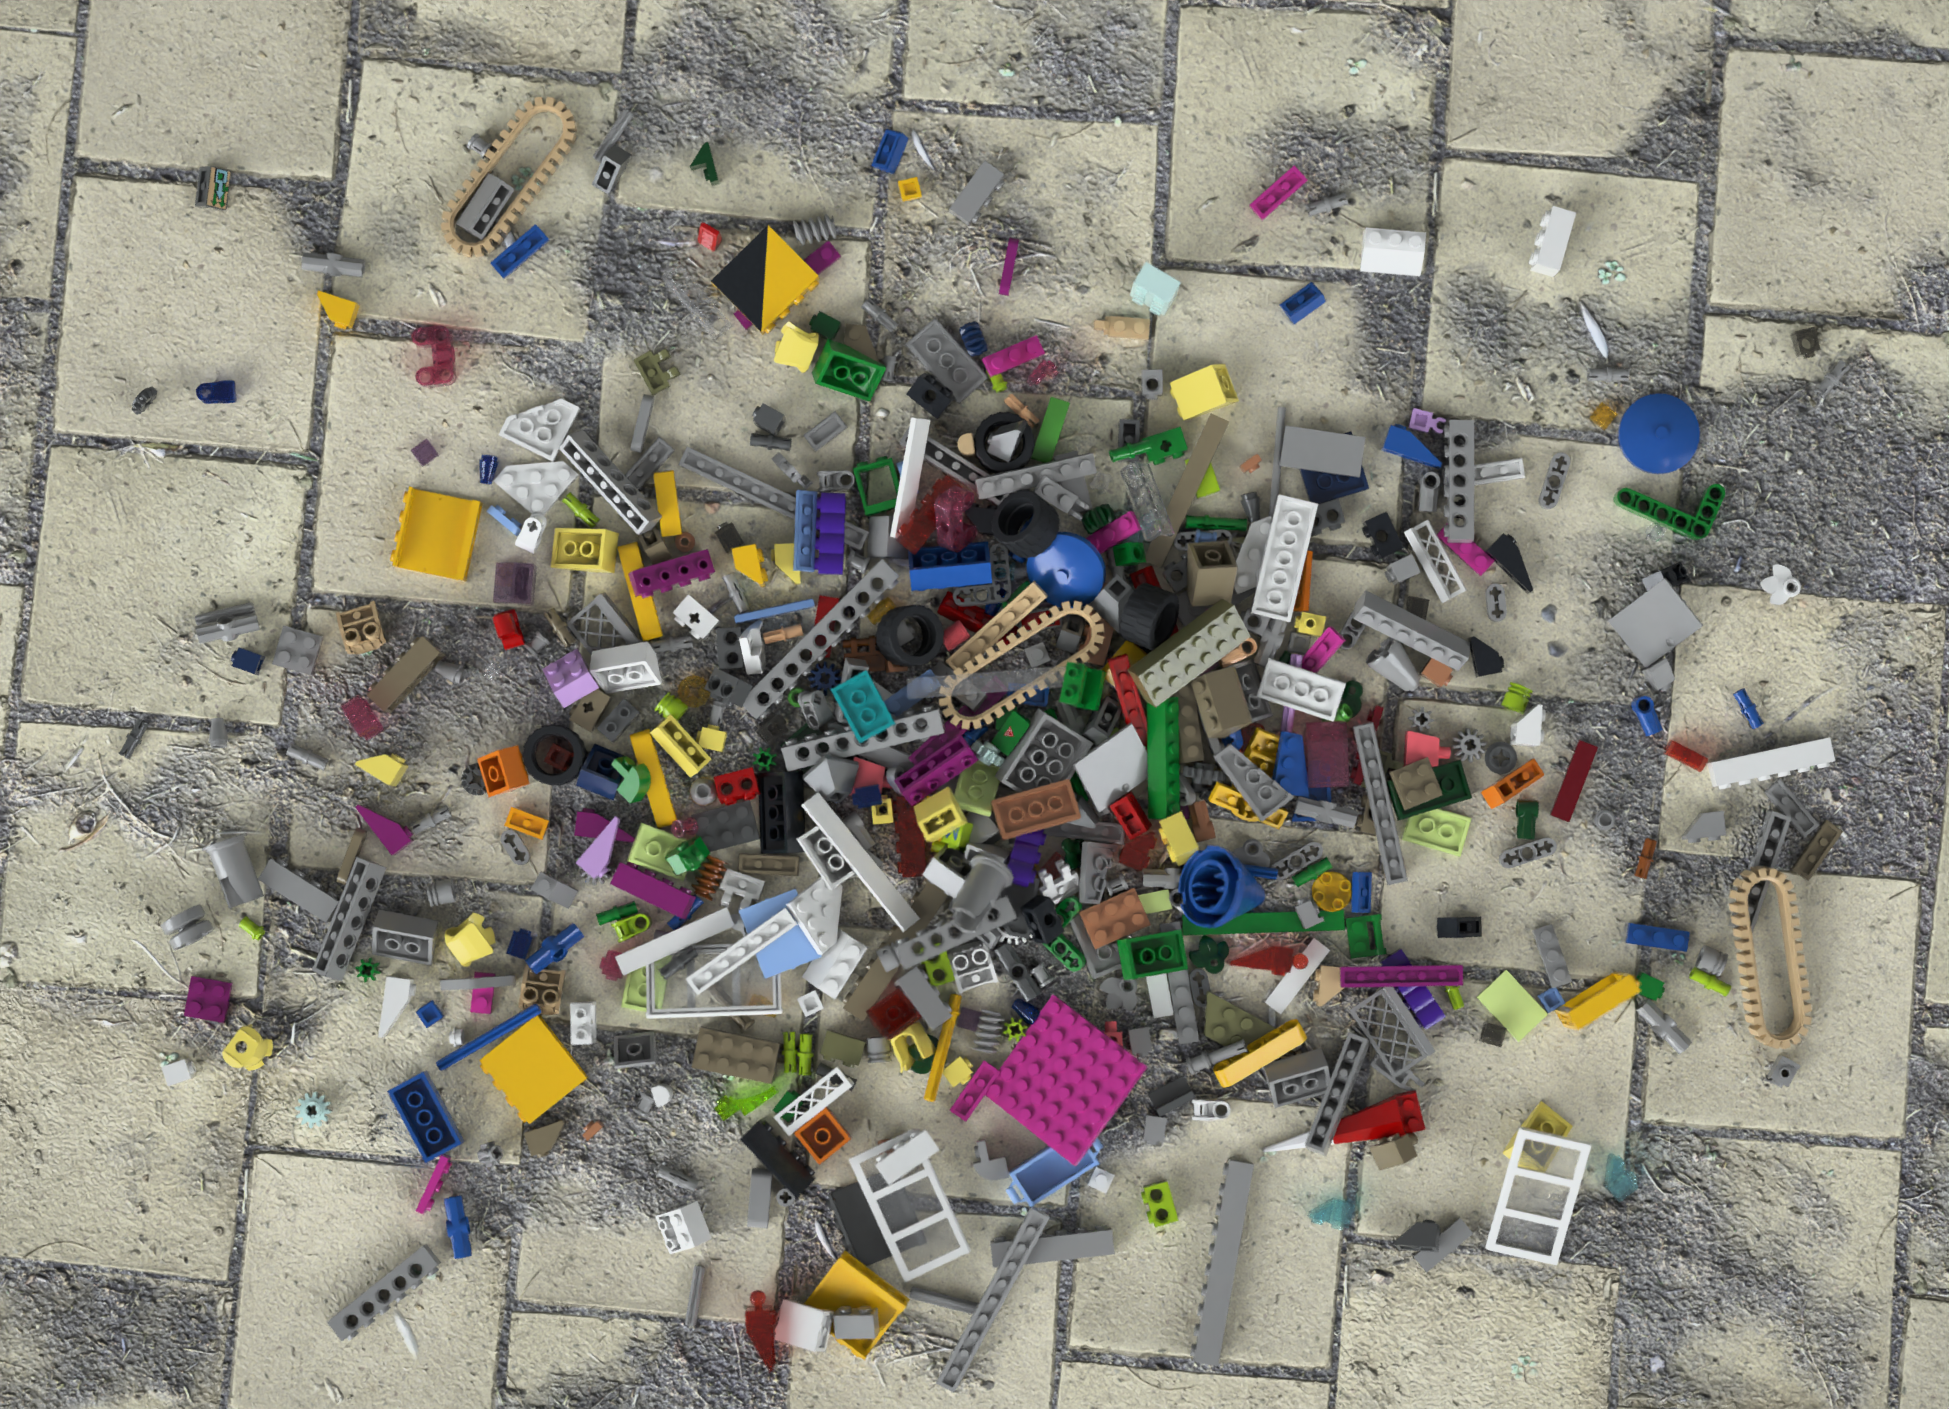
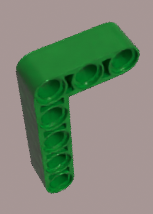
M1713 484L1707 487L1693 516L1629 488H1623L1616 492L1613 499L1614 503L1624 510L1692 540H1700L1708 535L1725 497V489L1720 484ZM1711 489H1716L1718 491L1719 495L1717 499L1711 497ZM1621 493L1628 495L1629 501L1627 503H1623L1620 500ZM1640 501H1644L1647 504L1646 511L1639 509L1638 504ZM1703 507L1709 508L1711 512L1709 517H1705L1702 514ZM1658 509L1664 510L1666 514L1664 519L1658 518ZM1677 517L1682 518L1684 521L1682 528L1678 527L1675 523ZM1696 525L1702 528L1701 536L1696 535L1694 532Z

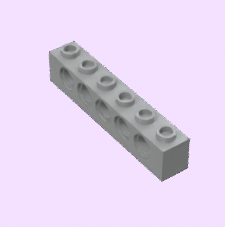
M1449 420L1448 426H1444V438H1448V445L1444 446V457H1448V465L1444 466V477H1447V485H1444V497H1447V505H1444V517H1447V525H1444V537H1447V543H1472L1474 541V420ZM1459 437L1463 439L1464 445L1457 446L1454 443V438ZM1454 458H1462L1464 465L1457 466L1454 463ZM1454 478H1462L1464 481V485H1456L1454 483ZM1461 497L1464 501V505H1456L1454 503V498ZM1454 517H1461L1464 524L1462 526L1456 525Z
M583 430L568 435L559 447L561 452L638 535L652 530L661 519V514Z
M1774 811L1766 812L1747 870L1751 871L1750 867L1754 866L1775 868L1791 817ZM1768 880L1757 882L1748 894V909L1752 933L1770 883ZM1730 919L1728 926L1733 928L1739 927V925L1733 924Z
M356 857L312 971L339 981L343 980L386 867L373 861Z
M1001 894L999 895L992 907L996 910L997 917L994 920L986 917L977 932L968 933L960 930V934L957 937H953L949 933L950 927L954 925L952 924L953 921L946 923L943 920L934 924L935 929L929 932L926 928L915 933L917 937L909 940L906 937L897 941L898 946L894 947L904 970L1016 919L1017 917L1008 897L1002 898ZM933 934L941 936L942 941L939 945L932 944L931 936ZM915 942H919L923 946V951L920 954H916L912 950V945Z
M1350 1032L1348 1033L1304 1145L1307 1150L1327 1156L1370 1046L1368 1039Z
M425 1244L327 1322L341 1341L346 1338L350 1341L359 1334L357 1329L362 1325L366 1328L375 1321L373 1317L377 1313L383 1315L391 1308L389 1306L391 1302L395 1300L398 1303L407 1296L406 1290L410 1287L414 1290L423 1283L421 1279L425 1275L431 1277L439 1270L437 1266L441 1262L428 1245ZM417 1263L421 1265V1274H417L413 1271L414 1264ZM398 1276L406 1279L405 1286L402 1287L397 1284ZM382 1289H387L390 1292L389 1299H384L381 1296ZM366 1302H371L374 1305L373 1312L365 1309ZM351 1314L358 1318L356 1325L349 1322Z

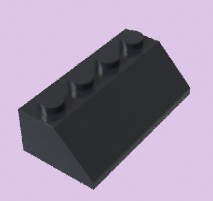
M803 771L758 773L761 854L805 852L797 841L799 837L805 834L804 808L801 806L804 803Z
M759 1120L740 1140L797 1199L816 1179L814 1176L815 1171L808 1164L804 1166L799 1161L801 1159L800 1155L795 1150L790 1151L786 1147L788 1143L780 1135L777 1137L772 1132L773 1127L766 1120L764 1122Z

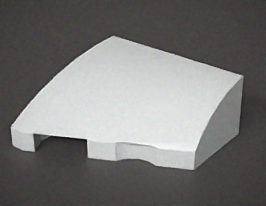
M762 620L751 624L739 638L747 675L763 673L766 666L765 643L760 634V629L763 626Z

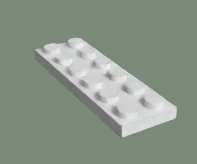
M1278 495L1250 613L1291 622L1318 507L1317 503Z

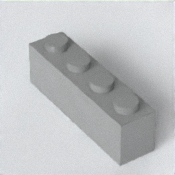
M277 858V860L270 859L258 880L324 922H330L339 903V895L331 890L328 892L321 888L323 885L314 879L309 881L304 878L306 874L296 868L293 871L288 868V863L281 858Z

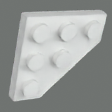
M559 399L552 403L508 416L499 436L554 462L560 450L559 447L564 442L580 407L564 399Z
M564 461L510 465L501 471L494 482L530 513H541L545 516L579 474Z
M1271 516L1251 523L1236 559L1238 566L1234 584L1236 595L1257 586L1272 522Z
M822 877L786 904L818 955L823 954L837 943L842 885L840 884L830 890Z

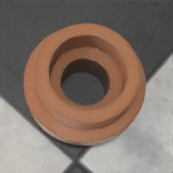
M682 532L681 535H677L675 545L681 552H689L695 546V538L688 532ZM684 538H687L689 540V543L686 546L681 544V541Z

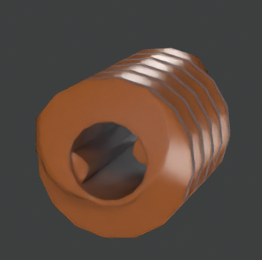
M708 855L706 858L709 860V863L702 862L706 869L698 870L702 877H695L694 879L698 884H692L691 887L695 890L694 893L712 901L713 898L709 893L717 892L713 888V886L720 885L716 878L723 879L724 876L720 871L726 872L727 868L723 864L728 863Z

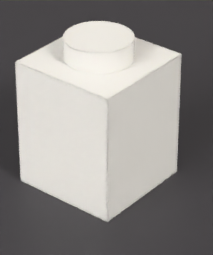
M189 1058L161 1067L168 1086L194 1078V1073H196L195 1065Z

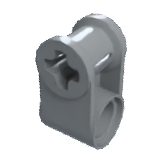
M850 471L817 472L820 485L819 493L851 490L856 485V478ZM846 475L852 478L851 483L847 486L841 483L842 477Z
M820 690L812 692L802 691L799 694L798 703L810 728L818 730L832 719V712L827 705L824 694Z

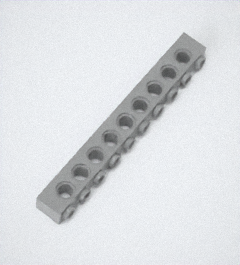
M881 559L751 689L743 707L755 719L759 716L763 719L771 711L768 707L773 702L777 705L785 697L782 693L787 688L792 690L799 683L797 678L801 674L806 676L813 669L811 664L816 659L820 662L828 654L825 650L830 645L835 647L842 640L840 635L844 631L849 633L856 626L854 621L859 616L863 619L870 612L868 607L873 602L878 604L884 598L882 593L887 588L892 590L898 584L897 578L899 575ZM876 577L883 580V586L880 589H875L872 586V580ZM860 592H867L869 594L868 602L860 603L857 598ZM847 606H852L855 609L854 616L850 618L843 614V610ZM833 620H837L841 624V628L837 632L829 629V624ZM817 635H824L827 639L826 644L823 646L816 645L815 637ZM809 649L812 652L811 659L803 660L800 656L801 651ZM794 663L797 665L798 671L796 674L791 675L787 673L786 667L788 664ZM781 678L784 682L783 687L780 689L774 688L772 686L773 679ZM761 692L768 693L769 701L766 703L759 702L758 694Z

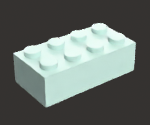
M1145 262L1133 283L1130 296L1133 297L1132 301L1140 306L1145 304L1150 307L1149 311L1155 315L1160 316L1162 314L1165 316L1178 293L1181 282Z

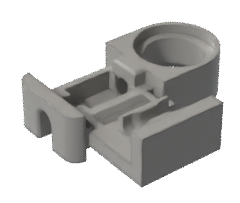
M779 452L772 458L774 463L794 483L797 481L805 490L813 484L804 474L801 476Z

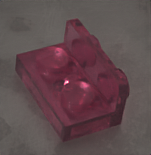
M1043 359L1027 378L1026 383L1031 387L1034 384L1038 386L1047 374L1054 380L1058 375L1056 371L1058 367L1050 360L1046 362Z

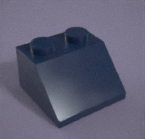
M594 744L580 770L576 786L614 801L618 793L617 789L624 780V777L611 764L616 758L624 757V755Z

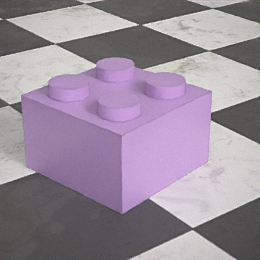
M578 649L542 669L553 693L564 708L599 688L595 678L589 671L588 664Z

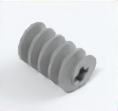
M825 214L824 221L821 220L820 216H817L815 223L812 218H809L808 224H806L804 219H801L800 226L796 221H793L797 243L799 240L802 245H805V240L808 239L809 243L812 244L814 237L820 242L822 235L825 240H828L829 234L836 239L837 233L833 214L832 219Z
M981 1009L986 1016L979 1017L984 1024L977 1025V1027L982 1029V1032H976L975 1035L980 1037V1039L974 1040L978 1047L972 1049L987 1053H997L998 1050L993 1045H999V1041L995 1037H1001V1033L997 1029H1003V1025L998 1022L1005 1021V1018L1000 1015L1001 1013Z

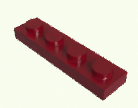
M1377 705L1373 709H1369L1366 719L1369 723L1373 722L1375 733H1377L1384 707ZM1357 749L1355 759H1358L1356 767H1352L1349 778L1352 779V784L1361 785L1363 772Z

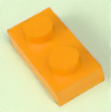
M511 807L504 826L543 840L550 821Z

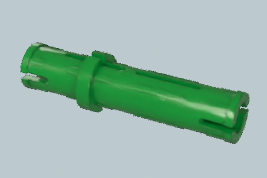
M1206 514L1204 516L1186 515L1185 526L1186 528H1202L1204 531H1208V529L1246 531L1247 518L1209 517Z

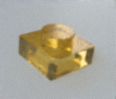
M1601 402L1588 419L1605 431L1618 414Z

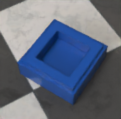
M434 1000L416 1011L426 1028H429L444 1017Z

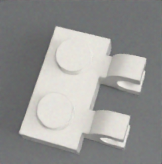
M1062 859L1055 862L1061 877L1054 881L1050 873L1047 874L1046 869L1037 872L1044 885L1039 888L1040 894L1050 897L1054 904L1080 891V880L1074 870L1070 871L1069 865L1064 864Z
M727 868L720 885V889L725 890L721 899V906L728 908L733 894L744 897L740 910L749 907L752 900L758 902L765 881Z

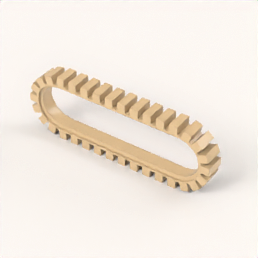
M537 97L534 98L535 106L530 101L524 103L523 105L527 111L524 113L518 109L514 114L519 120L518 123L512 119L507 123L508 128L512 131L509 133L503 129L499 134L504 140L503 143L497 139L493 142L492 146L497 151L494 153L488 149L484 154L489 160L488 163L482 159L478 162L477 166L482 171L479 173L473 169L469 174L474 182L471 183L466 179L462 186L467 191L463 193L458 189L454 194L459 202L456 203L452 199L448 202L447 206L452 212H443L441 218L446 223H441V230L445 234L443 236L446 242L457 253L462 251L464 256L472 257L474 250L476 257L484 256L483 248L489 254L493 252L495 248L491 243L494 241L500 245L504 240L499 233L502 231L508 235L512 230L507 225L508 221L513 225L518 222L519 218L514 213L517 211L523 215L527 210L522 205L523 201L528 205L533 202L534 198L529 193L532 191L538 195L542 190L537 185V182L539 181L545 185L549 179L544 173L547 171L553 175L556 171L552 162L554 161L560 165L564 159L559 153L562 151L568 155L571 151L570 146L566 143H575L576 135L572 132H577V125L575 121H572L574 117L571 111L567 110L566 105L560 100L556 104L555 98L547 97L544 104L543 98ZM541 112L556 114L563 123V133L559 141L488 236L476 243H467L461 240L455 230L456 220L477 192L488 173H491L533 116Z
M1069 601L1061 603L1062 611H1059L1055 605L1049 609L1052 615L1051 618L1044 612L1038 617L1041 621L1040 625L1033 619L1028 623L1031 629L1029 632L1022 626L1017 630L1020 635L1018 639L1012 633L1006 637L1010 643L1007 646L1003 640L997 642L998 652H995L991 646L985 650L988 655L987 659H984L980 653L974 657L978 663L976 666L969 660L964 664L967 669L965 673L962 672L960 667L955 669L953 673L957 678L954 680L948 675L944 682L949 688L941 686L939 694L946 696V698L939 699L940 707L948 706L947 709L942 711L945 718L953 715L950 723L954 726H957L960 720L963 721L961 729L969 730L970 722L973 723L974 730L982 728L980 720L984 719L985 723L989 725L994 722L990 714L995 713L997 718L1005 714L1001 707L1005 706L1008 712L1014 709L1015 706L1012 700L1016 699L1019 705L1025 702L1026 699L1023 693L1026 692L1030 698L1036 695L1034 686L1037 685L1040 691L1047 688L1048 686L1044 682L1045 679H1048L1051 684L1058 681L1055 675L1056 672H1059L1060 676L1064 677L1067 662L1077 663L1076 659L1080 658L1083 664L1089 661L1090 658L1087 652L1089 651L1092 655H1095L1099 648L1094 643L1102 645L1104 639L1103 636L1097 635V633L1104 632L1103 624H1095L1101 620L1098 612L1090 616L1089 614L1093 608L1087 604L1081 610L1082 602L1074 601L1073 608L1070 607ZM1068 614H1077L1084 617L1089 623L1091 639L1086 647L998 704L975 717H965L954 709L951 702V694L956 685L1056 620Z
M1766 866L1750 867L1751 871L1744 870L1740 873L1743 880L1735 879L1732 885L1737 887L1738 890H1730L1729 896L1736 899V902L1729 903L1730 911L1738 913L1731 916L1732 923L1739 925V927L1733 928V935L1741 938L1734 940L1735 948L1743 950L1742 952H1737L1736 956L1738 961L1745 963L1738 965L1739 973L1746 975L1740 977V984L1748 987L1741 990L1742 997L1749 999V1001L1743 1002L1744 1010L1752 1012L1745 1014V1020L1752 1024L1748 1029L1751 1034L1755 1035L1754 1038L1758 1042L1772 1048L1779 1049L1780 1047L1786 1049L1791 1047L1790 1043L1796 1045L1801 1041L1798 1034L1806 1036L1809 1030L1803 1027V1025H1811L1812 1017L1805 1015V1013L1812 1011L1811 1004L1804 1002V1000L1810 999V993L1802 989L1809 987L1808 979L1800 977L1807 975L1806 967L1798 965L1805 962L1804 954L1797 953V951L1803 950V942L1795 940L1802 937L1801 930L1793 928L1800 925L1799 917L1792 916V914L1798 913V906L1790 903L1797 900L1796 893L1788 891L1793 888V884L1790 880L1786 879L1788 876L1783 872ZM1762 880L1770 881L1775 886L1777 892L1793 1005L1792 1023L1786 1031L1780 1034H1771L1764 1022L1748 909L1750 889Z

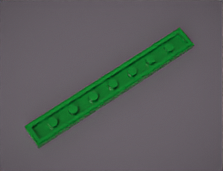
M1344 910L1336 912L1320 911L1317 914L1318 918L1323 917L1324 921L1307 929L1303 928L1297 912L1244 913L1215 928L1197 926L1189 921L1185 915H1182V932L1184 936L1345 930Z

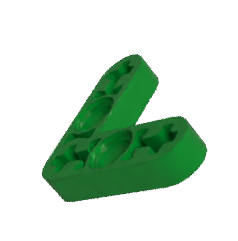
M1077 896L1067 897L1055 909L1057 914L1064 918L1063 929L1082 908V903H1079ZM1073 901L1075 903L1073 909L1068 912L1064 911L1070 906V902ZM1060 934L1057 937L1058 939L1052 944L1051 942L1043 944L1070 971H1079L1086 964L1084 955L1063 934ZM1059 942L1065 945V953H1060L1057 950ZM1071 951L1072 954H1070L1069 957L1066 958L1065 956L1068 955ZM1075 958L1079 960L1076 966L1073 965V959Z

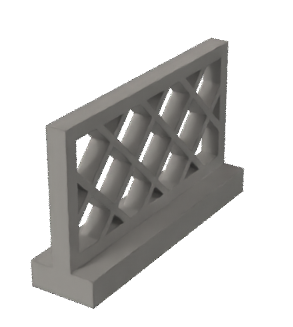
M600 593L590 604L566 623L591 655L592 651H594L593 649H607L601 647L602 636L612 637L611 648L615 647L616 637L623 638L626 641V645L644 642L606 593ZM595 605L601 610L600 618L590 617V610ZM578 619H586L585 631L578 630L573 623ZM590 620L600 621L599 633L589 632ZM603 621L611 622L613 634L602 633ZM588 634L599 635L598 647L589 645Z
M1382 987L1349 1010L1393 1079L1436 1052L1393 987ZM1380 994L1385 999L1384 1009L1373 1007L1374 999ZM1361 1007L1369 1008L1368 1019H1360L1355 1011ZM1372 1009L1383 1011L1381 1023L1370 1021ZM1386 1012L1393 1013L1396 1016L1395 1026L1384 1024ZM1370 1023L1381 1026L1379 1037L1371 1036L1368 1032ZM1384 1026L1395 1029L1393 1040L1382 1038ZM1398 1029L1404 1030L1408 1034L1407 1043L1396 1041ZM1381 1040L1392 1043L1390 1054L1382 1053L1379 1049ZM1395 1043L1406 1045L1404 1057L1393 1055ZM1409 1046L1417 1048L1421 1056L1415 1060L1407 1058ZM1392 1057L1403 1060L1402 1068L1397 1072L1391 1067Z

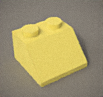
M393 753L391 755L384 754L359 760L355 763L356 766L382 782L395 787L408 768V765L404 763L406 760Z

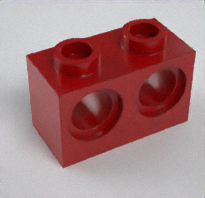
M753 767L713 777L721 804L732 805L737 803L736 800H752L756 798V795H760ZM751 781L752 786L749 789H743L742 785L744 782ZM726 786L733 787L732 792L729 794H724L723 789Z
M1132 791L1110 805L1111 810L1130 840L1145 833L1152 826Z

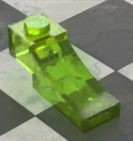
M773 1085L769 1089L749 1097L734 1098L732 1095L730 1097L724 1095L716 1101L718 1105L714 1109L723 1121L739 1110L746 1116L779 1091Z

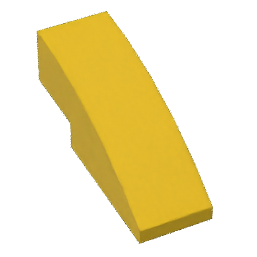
M674 470L655 472L654 483L658 512L662 516L659 520L662 537L681 535L682 524Z

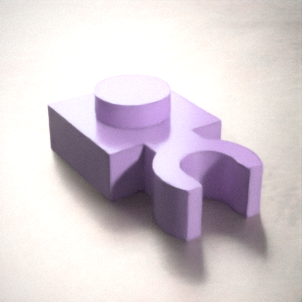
M1413 408L1408 429L1428 433L1429 428H1432L1435 433L1441 434L1443 430L1438 429L1436 425L1438 422L1445 423L1446 420L1444 418L1432 419L1433 413Z

